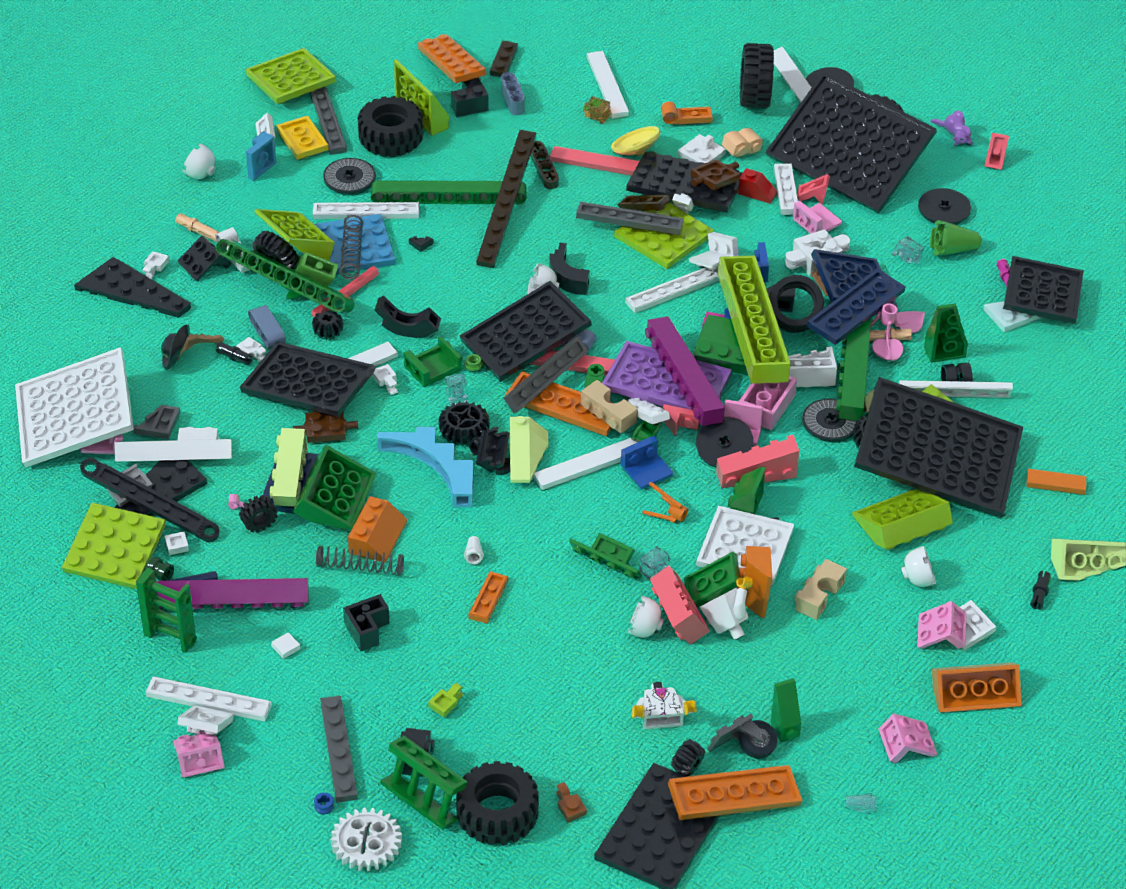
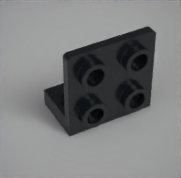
M203 235L178 259L181 266L195 281H199L214 264L218 267L222 265L226 269L231 265L226 257L220 255L216 247Z

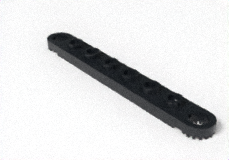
M94 458L82 461L80 471L87 479L203 541L212 542L219 537L218 525L206 519V517ZM87 465H94L96 469L93 472H87L85 467ZM212 528L215 533L209 536L205 534L204 530Z

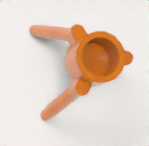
M649 482V485L662 495V499L671 505L668 510L670 516L645 510L642 513L669 520L672 523H675L677 520L680 522L684 521L689 509L674 500L654 483Z

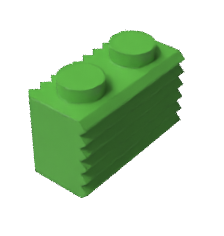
M305 252L298 260L296 271L329 286L335 279L338 264Z

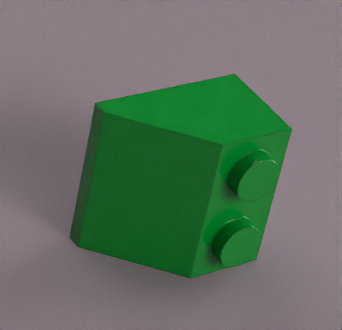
M760 467L742 475L740 482L735 483L734 496L731 495L728 501L730 509L756 514L764 493L766 467Z

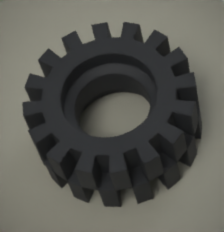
M260 495L259 498L255 496L254 500L250 498L248 500L249 503L245 502L243 504L244 508H240L239 516L246 529L253 533L254 531L256 533L260 532V529L266 530V526L271 527L270 523H275L276 520L274 518L278 517V511L272 501L263 495Z

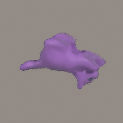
M954 111L953 114L947 116L945 121L939 119L930 120L931 123L944 127L950 134L954 135V146L966 144L967 142L969 145L973 144L970 129L965 125L964 115L961 111Z

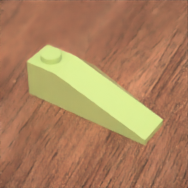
M510 417L511 483H530L537 470L539 461L543 458L544 451L548 448V431L530 417Z
M1052 539L1051 560L1059 579L1081 580L1110 569L1126 566V543Z

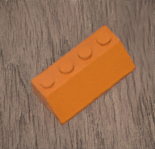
M1010 662L932 668L933 691L939 712L1022 706L1019 664Z

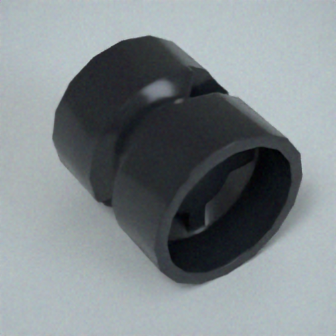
M958 363L957 366L954 364L942 365L941 381L972 382L973 375L970 363Z

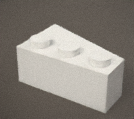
M832 346L827 347L826 351L818 353L816 350H813L809 355L801 356V354L788 356L791 363L789 376L797 379L796 387L808 388L812 386L828 387L836 385L837 366Z

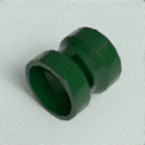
M158 557L152 558L147 565V568L154 570L155 577L159 581L170 580L174 574V566L167 562L163 563V560Z

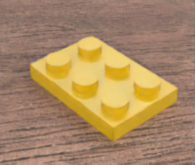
M308 116L276 125L277 132L297 160L329 150L327 142Z

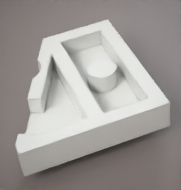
M972 600L960 607L966 612L965 647L962 648L964 651L996 632V626Z

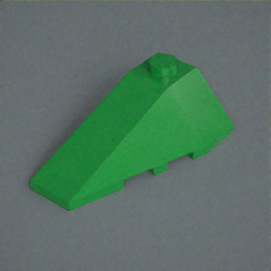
M955 303L937 306L924 343V349L931 363L966 358L968 342Z

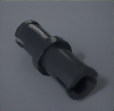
M224 342L218 343L217 348L221 350L216 349L217 353L245 365H249L252 362V359H249L253 358L252 354L240 350L237 346L232 347Z
M1043 571L1038 573L1037 582L1033 586V597L1030 606L1036 609L1037 604H1039L1038 610L1042 609L1045 596L1048 595V584L1051 574L1045 571L1044 577H1042Z

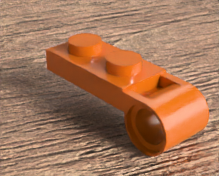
M670 101L663 103L661 106L663 121L667 124L712 123L710 107L676 108L675 103Z

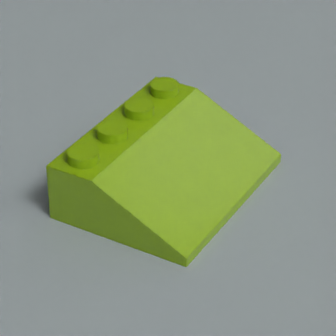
M397 59L394 60L396 98L403 97L406 100L412 101L420 108L423 114V128L431 136L449 129V115L435 96Z
M255 209L254 212L302 253L307 252L308 254L311 253V255L318 256V258L330 260L335 242L302 213Z
M919 489L910 490L852 512L853 517L873 542L884 549H893L895 545L911 542L916 537L927 536L929 532L943 530L946 526L953 524L949 502Z

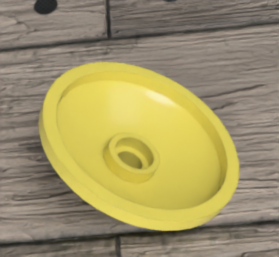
M648 126L626 133L612 143V151L621 155H642L657 141L661 133L660 129L656 126Z

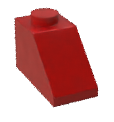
M746 168L739 178V195L772 203L777 190L763 173Z

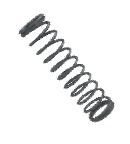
M348 215L344 219L340 274L346 279H355L360 274L363 220L358 215ZM350 217H356L360 219L361 222L357 220H350L346 222V220ZM352 221H356V222L360 223L361 225H360V226H358V225H349V226H347V223L352 222ZM347 232H359L360 234H348ZM347 237H359V239H348ZM347 241H357L359 244H348ZM347 246H357L358 249H348ZM348 250H349V251H357L358 253H357V254H353V253H349V254H348L346 251H348ZM345 256H357L358 258H346ZM345 261H357L358 263H346ZM347 266H352V267H355L356 269H348V268H346V267H347ZM343 268L347 270L358 271L355 274H348L343 270ZM342 272H344V273L347 274V275H355V276H353V277H348V276H345Z
M320 545L317 548V567H324L327 562L329 568H332L335 563L336 568L339 569L343 563L345 570H347L351 564V568L354 571L357 569L359 564V569L361 572L364 571L366 565L369 573L373 570L374 567L376 573H379L381 568L383 569L384 574H387L389 569L391 570L392 575H394L397 572V575L401 576L403 572V554L398 555L397 566L395 572L393 573L392 553L390 554L388 569L385 572L384 552L382 554L380 568L377 571V552H375L373 565L371 570H369V551H367L363 569H361V550H359L356 567L353 568V549H351L349 564L346 568L345 548H343V556L339 567L337 566V547L335 548V556L331 566L329 564L330 547H327V556L323 565L322 561L324 548Z

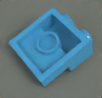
M265 131L252 140L253 146L246 151L248 178L253 181L276 164L274 136Z

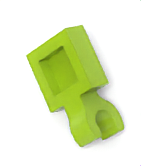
M455 683L447 692L441 689L428 702L429 708L445 717L458 705V700L463 696V693L460 692L463 687Z

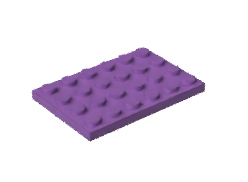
M626 341L602 384L611 389V393H617L629 398H640L642 401L660 406L666 404L692 410L691 407H688L684 396L680 394L677 384H674L671 374L666 371L663 361H660L657 351L652 347ZM696 360L720 398L731 377L732 369Z

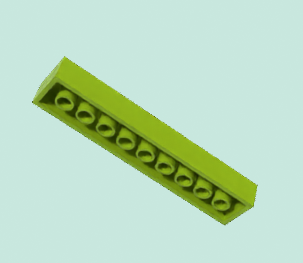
M756 256L719 257V281L751 384L788 382L791 363Z

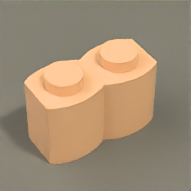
M745 128L738 132L731 131L726 133L722 145L734 157H740L746 153L753 154L760 151L763 139L751 128Z

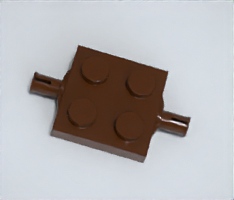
M717 159L691 169L690 175L695 178L691 180V183L694 186L705 184L710 189L717 190L739 180L740 173L735 171V169L739 168V164L736 161L731 164H725Z
M321 412L305 413L306 421L304 425L293 426V429H305L307 442L314 443L346 440L345 433L347 429H358V421L346 422L343 412L339 417Z

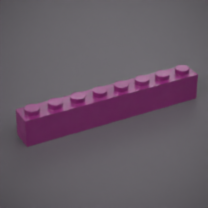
M666 316L649 319L647 321V328H645V336L651 341L652 347L657 351L660 361H663L666 371L671 374L674 384H677L680 394L686 399L688 407H691L695 419H698L701 426L723 422L724 405L670 318Z
M309 578L156 581L178 592L185 584H188L192 596V609H203V604H211V608H223V604H231V608H243V604H251V607L255 608L264 607V603H272V607H284V603H292V607H304V602H309ZM157 592L159 597L175 603V599Z

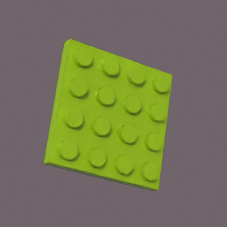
M305 48L245 69L246 75L277 104L284 103L289 99L297 98L305 93L313 92L316 89L336 82V76Z
M668 203L663 210H647L642 212L684 218L680 235L621 226L614 231V237L668 269L708 240V234L714 232V229Z
M91 503L64 561L62 570L66 573L137 589L136 580L146 570L166 526V521L161 518Z

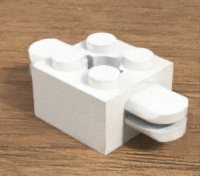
M825 229L794 239L793 251L786 253L785 265L790 269L802 267L812 277L811 273L816 272V265L811 256L812 251L817 249L843 253L849 251L850 239L844 234L832 238Z

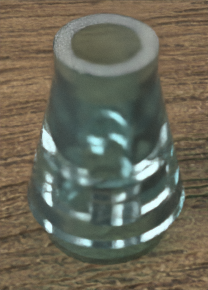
M866 793L846 796V808L867 814L877 812V795Z

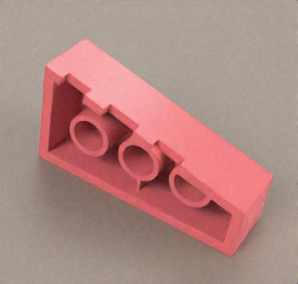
M794 435L787 436V440L778 442V439L771 441V445L759 448V445L752 447L746 453L739 451L717 458L716 473L721 488L734 487L736 482H740L742 475L760 467H766L765 482L797 478L799 448Z
M670 565L650 578L653 585L651 589L659 597L661 607L666 612L667 618L681 640L685 639L691 645L710 632L682 580Z

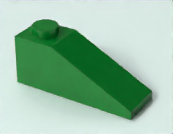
M794 678L774 684L770 724L776 731L780 742L800 737L801 717Z

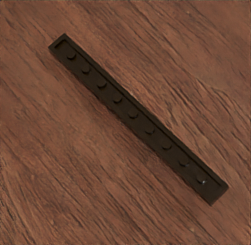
M519 130L476 260V265L494 268L536 140V132Z

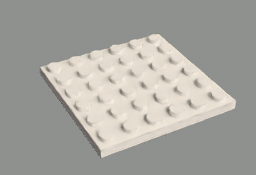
M121 347L15 384L22 463L25 468L134 430L124 352Z

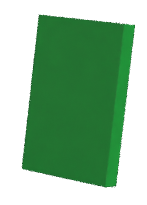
M733 551L684 577L685 587L697 608L738 587L736 581L740 578L737 554Z

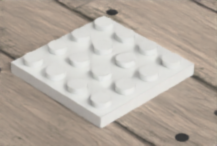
M718 506L697 558L696 566L704 567L734 551L738 557L739 568H742L741 554H745L746 546L771 547L773 577L771 585H773L793 533L794 524Z

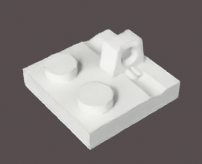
M699 134L680 148L677 156L693 162L707 163L724 156L726 148L715 143L712 136L707 135L704 137Z
M194 705L178 717V725L187 726V732L195 734L202 730L207 734H217L233 722L234 714Z

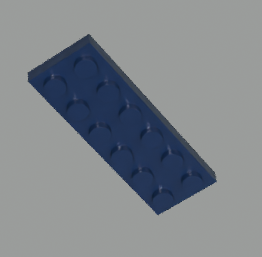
M877 268L808 320L807 327L834 345H837L881 311L885 304H890L903 294L906 286Z

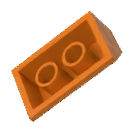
M369 496L348 536L349 554H351V549H353V555L358 556L359 550H361V557L366 558L367 551H369L368 558L374 560V554L377 552L376 561L381 562L384 552V563H386L407 523V518L389 501Z
M746 546L745 554H741V566L743 567L739 568L740 578L745 576L752 578L753 584L751 588L745 589L747 590L745 605L761 618H765L773 578L771 547Z

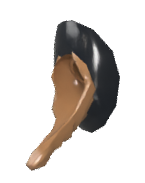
M189 324L184 325L177 333H170L161 345V353L163 354L162 366L165 370L170 369L179 359L180 355L195 344L224 342V338L221 335L190 334Z

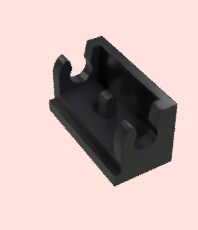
M498 427L483 430L481 434L476 464L489 472L503 467L505 463L510 433L507 431L496 433L498 432Z

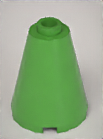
M942 220L936 221L934 223L937 224L936 228L931 230L930 247L934 248L935 252L932 253L935 256L977 250L982 244V237L978 232Z

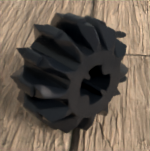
M330 309L327 312L322 310L321 313H316L312 321L314 334L318 335L319 338L325 337V339L328 337L334 339V336H340V332L343 331L341 315L335 311L331 312Z
M691 739L683 742L675 752L671 766L677 773L687 777L692 775L704 759V748Z

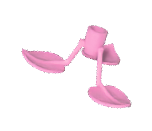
M885 304L882 312L879 311L877 316L871 321L870 328L879 318L882 324L887 326L885 339H877L873 342V352L885 360L894 361L899 359L903 353V346L897 339L889 340L890 325L894 323L895 327H899V329L911 328V334L917 333L922 328L925 312L907 311L897 313L895 305Z

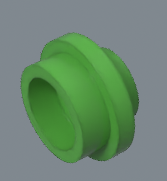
M476 354L469 355L464 362L465 368L469 371H478L483 367L481 358Z

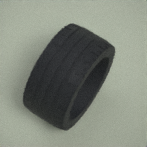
M802 275L784 277L775 284L769 295L778 327L791 333L809 330L810 328L807 327L808 320L822 311L824 307V298L820 287L816 282ZM799 288L809 293L814 300L812 313L804 319L797 320L783 315L778 308V299L784 291Z

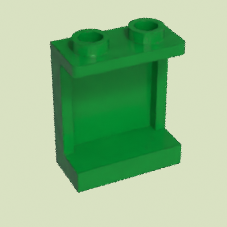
M442 336L438 337L437 346L414 355L410 350L403 353L404 367L423 387L462 370L461 362L463 359L461 354L456 352L450 342L446 341Z

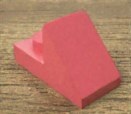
M992 133L985 167L1002 170L1009 136Z
M829 174L800 185L797 199L803 201L815 196L820 204L823 205L830 178Z
M663 405V409L668 411L670 419L663 422L675 436L679 427L699 429L700 422L698 419H695L692 410Z

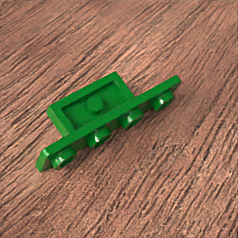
M601 533L598 534L592 547L570 539L569 543L573 547L572 550L580 555H583V553L590 555L589 558L597 563H600V561L607 563L606 566L614 571H617V569L624 571L623 574L631 579H634V577L641 579L642 574L640 571L628 565L635 552L633 548Z

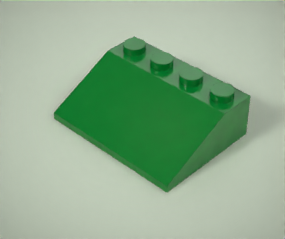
M708 314L695 348V360L732 369L733 373L748 375L732 320Z
M325 445L315 459L293 513L310 522L352 530L360 515L376 472Z

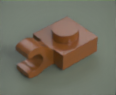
M565 782L558 784L557 788L559 791L556 792L560 799L558 801V808L566 821L570 822L587 815V809L578 794L571 796Z

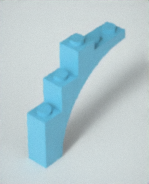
M416 427V432H378V451L408 455L424 462L441 475L448 485L452 495L453 507L473 506V460H454V443H436L435 427Z

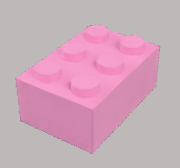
M789 376L788 382L750 384L739 402L762 406L761 427L772 430L795 397L797 379Z

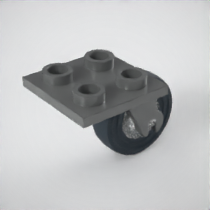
M752 714L746 717L741 715L732 722L733 725L729 727L725 725L716 731L717 735L710 740L712 743L707 750L711 752L733 738L739 741L742 750L748 756L761 759L769 756L775 750L778 738L774 728L767 722L761 720L752 721Z

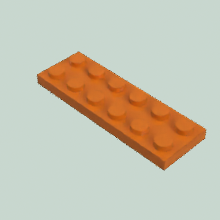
M439 35L438 38L424 39L423 42L418 43V49L454 83L486 75V69L449 35Z
M522 371L505 396L531 374ZM554 382L524 406L607 436L612 429L609 424L581 405V392Z
M790 765L669 779L668 782L680 820L800 806L803 801Z

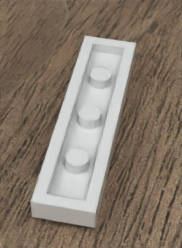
M774 164L781 215L793 214L794 203L798 201L792 164Z
M640 398L629 399V403L638 409L637 417L644 421L655 424L670 419L669 412L661 407H657L647 401H642Z

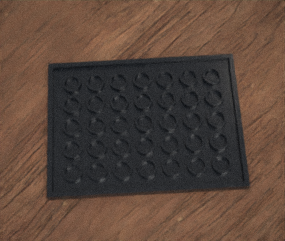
M823 72L765 153L782 164H792V169L813 180L829 174L828 188L880 213L937 133V130Z
M878 377L854 467L1002 518L1005 512L1023 426Z

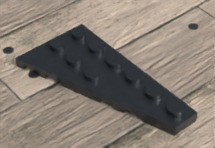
M115 257L110 258L74 284L77 291H82L83 289L89 291L92 295L102 294L107 299L129 305L139 304L144 309L154 308L159 313L177 318L191 309L190 302Z
M159 460L146 474V477L152 483L151 489L176 502L207 484V478L187 460ZM128 502L121 507L117 504L114 507L148 516L154 515L132 502Z

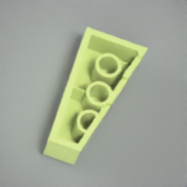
M281 428V435H277V447H279V450L275 452L274 463L277 465L276 469L272 471L274 486L270 487V498H273L274 505L295 506L301 491V482L299 480H303V466L306 464L305 454L308 452L305 429Z

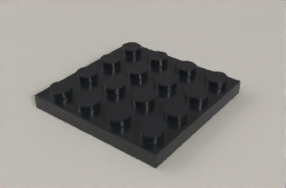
M1012 256L1003 309L1075 324L1084 270Z

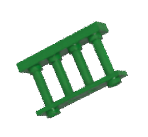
M146 568L136 580L144 636L151 638L156 632L161 631L180 639L182 652L186 653L197 640L190 586L185 584L179 592L156 582L154 570ZM157 592L175 599V603L159 597ZM160 606L176 612L177 617L160 610ZM162 620L178 626L179 630L163 624Z
M406 736L391 742L388 750L397 756L394 772L381 779L380 784L442 830L457 822L458 818L448 811L452 796L465 789L467 781ZM405 763L413 768L410 782L401 777ZM420 774L429 780L425 794L417 789ZM436 785L445 791L441 806L433 801Z

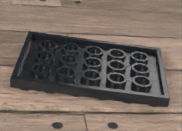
M645 151L627 183L626 191L644 195H668L670 200L673 199L674 194H685L691 198L695 206L728 213L739 190V180L717 190L710 189L705 184L694 186L691 183V180L695 179L690 175L691 169L705 163ZM735 169L736 172L740 173L741 177L743 172H740L739 170Z
M549 281L461 334L460 339L473 354L481 358L483 364L501 382L592 326V323L568 297Z
M277 341L242 383L240 390L241 393L339 417L374 373L375 367L373 364Z
M653 762L595 852L594 860L660 889H676L721 815L680 820L668 782L669 779L687 776Z

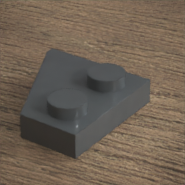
M160 405L153 413L145 417V422L140 426L137 424L134 426V434L169 439L180 415V407Z

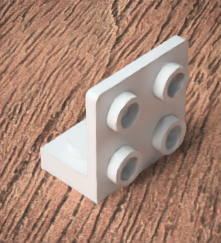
M711 232L708 234L710 251L689 258V262L696 264V266L708 267L711 270L717 269L719 267V257L739 256L737 238Z

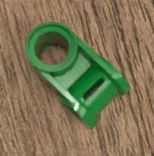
M592 364L588 367L584 388L596 380L601 383L604 381V367L602 365Z
M643 421L634 431L631 440L640 442L651 436L657 437L662 422L651 424Z

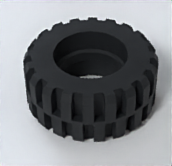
M746 43L743 47L740 74V105L743 107L766 109L770 106L774 72V47L770 44Z
M384 96L381 99H373L365 107L363 106L358 114L360 143L366 150L371 151L375 155L380 154L383 157L402 156L405 153L412 152L413 148L416 149L423 139V114L420 108L412 101L406 100L403 97L396 98V96L386 98Z
M494 761L493 764L486 762L482 763L479 768L478 766L472 768L470 773L467 772L462 777L467 781L465 789L456 793L457 818L461 828L471 838L476 837L477 841L481 843L486 841L489 845H495V843L506 845L509 841L516 842L520 840V836L525 837L529 833V829L534 828L539 814V791L537 790L536 782L532 780V776L527 771L524 773L523 768L518 765L514 767L509 762L505 764L500 763V761ZM492 796H503L513 800L515 804L507 809L491 810L483 807L480 802Z

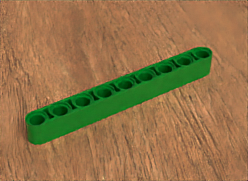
M378 180L372 183L371 200L374 203L495 204L502 181ZM524 182L521 183L515 204H523L527 199V187Z
M220 239L216 244V250L220 255L335 312L350 313L354 309V301L351 297L237 241Z

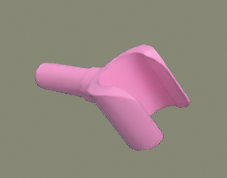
M237 494L229 495L228 506L232 510L238 507L244 508V503L239 501L240 498Z

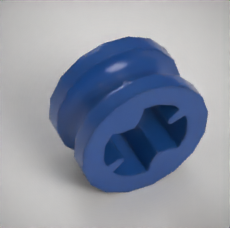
M323 792L315 796L314 808L317 813L328 814L333 810L334 804L331 794Z

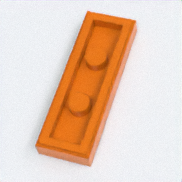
M1028 469L1026 487L1085 495L1087 476Z
M489 571L469 612V619L488 624L508 583V576Z

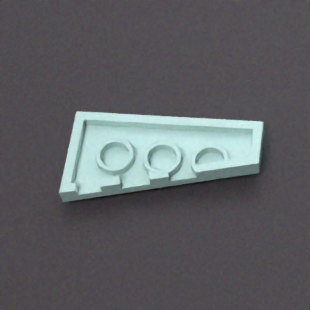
M1004 301L985 304L983 309L1003 332L1042 318L1003 309Z

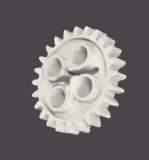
M363 808L362 813H359L355 809L353 816L346 813V819L339 818L340 824H334L335 830L331 831V846L333 853H336V859H342V865L349 863L350 869L354 868L355 865L358 866V871H361L363 867L370 871L371 866L378 870L380 863L387 866V859L393 861L394 855L399 854L398 848H401L402 833L400 832V825H396V819L391 820L390 814L383 816V810L375 813L374 808L370 812ZM368 825H371L369 828V836H367ZM366 842V850H365V853L362 854V852H363V850H364V844H363V843Z

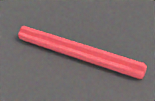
M375 266L370 267L338 292L347 296L352 295L378 276L379 269ZM320 304L312 310V316L315 317L316 313H321L322 310L327 312L329 308Z

